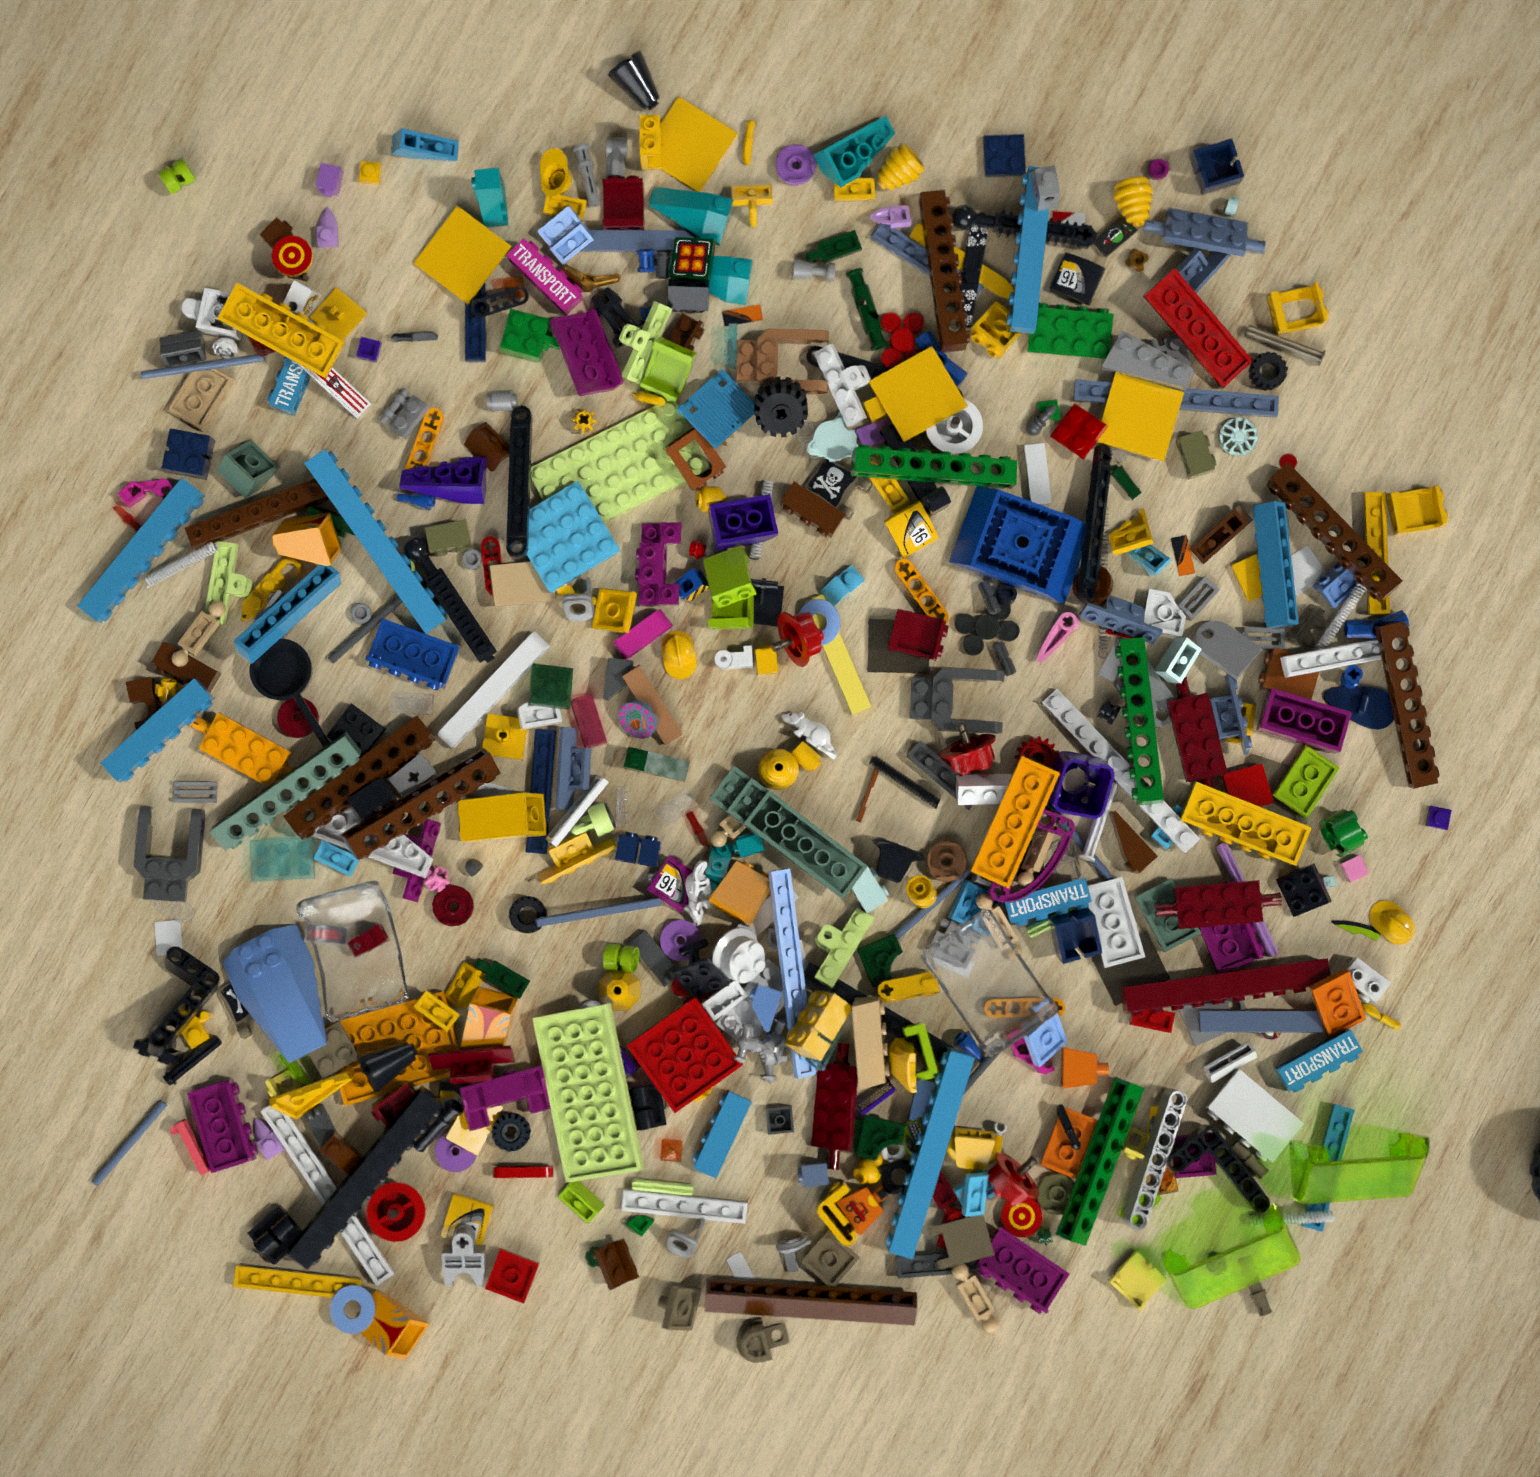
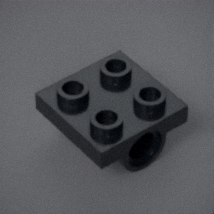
M1314 863L1276 879L1293 917L1332 902Z
M149 1038L137 1039L133 1048L138 1050L137 1053L146 1057L151 1055L147 1050ZM175 1040L162 1056H158L157 1061L169 1065V1063L174 1064V1062L182 1061L184 1052L175 1049L177 1045ZM159 1041L153 1042L155 1045L160 1046Z
M654 1084L628 1089L637 1131L667 1125L662 1095Z
M279 1205L247 1234L253 1240V1244L258 1252L275 1265L287 1255L288 1247L301 1233L302 1229L286 1210Z

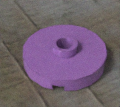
M793 144L786 146L776 158L777 174L783 182L789 185L798 186L805 184L815 173L816 161L813 153L803 145ZM797 163L799 168L794 169L792 165Z
M675 920L667 924L663 929L660 937L661 948L665 955L673 960H689V954L682 957L679 949L688 946L692 941H700L701 935L697 927L690 921ZM679 936L684 937L685 941L683 944L677 943Z
M445 1133L438 1140L435 1147V1156L438 1163L450 1172H461L468 1169L474 1163L477 1155L445 1138L447 1133ZM456 1147L459 1149L460 1152L458 1155L453 1154V1148Z

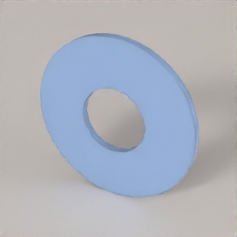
M814 599L807 602L801 608L800 613L810 612L812 616L816 613L824 615L827 625L822 631L824 640L821 641V645L832 642L840 630L838 611L830 602L823 599Z
M349 1285L340 1289L333 1297L330 1306V1315L334 1325L340 1331L348 1334L364 1331L371 1324L375 1314V1303L372 1295L365 1288L357 1285ZM350 1300H356L361 1306V1312L355 1319L348 1318L344 1312L345 1305Z

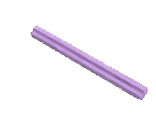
M1223 842L1217 845V851L1232 882L1245 881L1228 844ZM1264 920L1263 922L1253 923L1267 956L1273 957L1277 955L1278 949Z

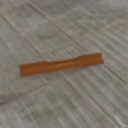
M877 770L873 772L856 820L857 822L861 823L866 810V802L879 773Z

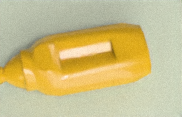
M645 391L632 393V396L641 403L656 406L665 405L664 398L646 393Z

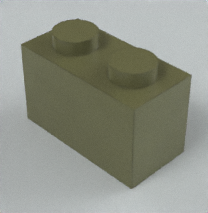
M1203 430L1177 439L1176 444L1188 480L1212 473L1215 470L1216 459L1213 454H1210L1208 448L1210 446L1209 438L1207 435H1204Z
M466 520L425 527L429 552L432 555L435 554L436 557L445 556L448 554V551L453 550L456 553L465 552L468 550V547H472Z

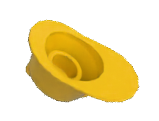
M558 148L547 150L540 160L541 188L544 194L549 197L566 194V191L572 184V174L568 170L566 155Z
M683 631L668 633L661 645L664 667L671 677L686 679L696 669L697 660L693 640Z
M1388 900L1379 901L1373 905L1369 918L1373 927L1392 944L1397 945L1406 944L1411 940L1415 931L1414 921L1401 907Z

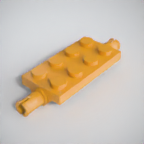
M220 712L216 714L212 723L196 715L197 719L195 722L189 725L205 734L198 749L267 787L276 782L279 777L281 778L293 770L287 763L292 751Z

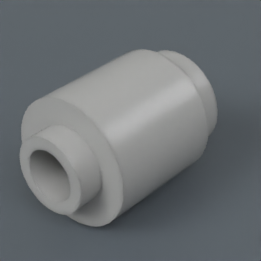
M499 390L487 393V407L489 410L513 411L514 406L518 404L517 394H513L512 390Z

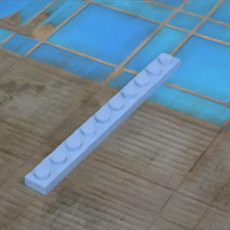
M790 868L768 871L789 1032L798 1021L799 1013L807 1006V996ZM791 1049L794 1078L798 1079L816 1075L815 1059L802 1057Z

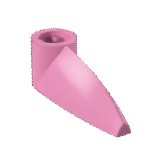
M1065 612L1058 618L1039 651L1037 661L1042 663L1065 641L1072 631L1079 628L1080 619L1076 614ZM1067 618H1073L1072 621L1074 623L1072 626H1066L1067 622L1065 621Z

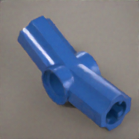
M926 332L915 339L921 351L931 346L934 348L956 387H958L968 373L951 361L945 353H941L940 346L932 332Z
M1403 610L1375 621L1346 620L1344 626L1345 639L1374 640L1377 639L1373 631L1374 625L1379 626L1404 621L1409 627V620Z

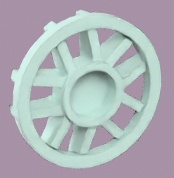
M1237 417L1228 420L1219 432V441L1222 448L1234 456H1243L1251 452L1256 446L1258 439L1256 427L1245 418ZM1238 421L1243 422L1242 429L1238 428ZM1235 422L1234 428L1228 424ZM1246 424L1249 425L1251 429L1245 430ZM1224 429L1230 430L1231 434L1224 432ZM1253 432L1254 436L1248 437L1247 433ZM1223 436L1230 438L1225 443L1223 442ZM1247 440H1254L1252 446ZM1229 442L1234 444L1231 449L1226 447ZM1243 443L1246 445V447L1248 448V450H1246V451L1243 450V447H1242V444H1243ZM1238 446L1240 452H1234L1233 450Z

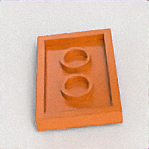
M1347 968L1309 986L1324 1030L1329 1038L1366 1020L1350 971Z
M1064 1107L1072 1127H1074L1078 1141L1081 1143V1147L1079 1150H1074L1071 1147L1067 1134L1064 1132L1065 1130L1059 1117H1057L1039 1165L1076 1179L1098 1120Z

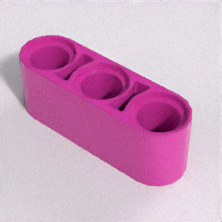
M658 609L630 629L629 633H625L618 638L613 645L624 660H627L668 631L673 624L662 609Z

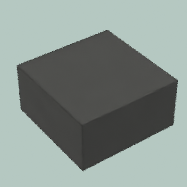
M792 1105L766 1108L768 1135L794 1132Z

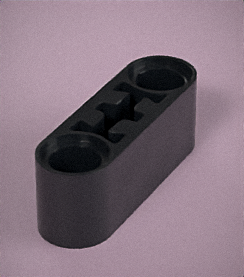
M522 286L502 290L475 299L471 303V312L479 318L525 304L528 301L529 294ZM520 289L525 293L522 301L514 299L513 294L516 290ZM510 292L509 297L513 304L509 305V301L502 303V307L493 305L492 308L494 310L490 311L486 299L490 298V302H495L497 296L504 299L507 298L506 293ZM478 302H483L486 306V310L482 314H478L474 310V306Z

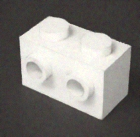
M1352 957L1345 967L1350 971L1356 991L1360 993L1358 997L1366 1003H1377L1391 984L1390 981L1357 957Z

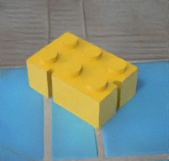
M816 990L810 995L805 1009L799 1013L795 1026L787 1033V1039L784 1044L802 1057L821 1061L830 1044L819 1037L818 1033L820 1032L826 1038L833 1041L852 1010V1006L835 993Z

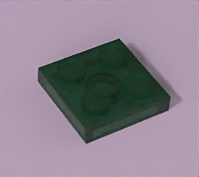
M532 663L528 705L569 710L571 708L573 668Z

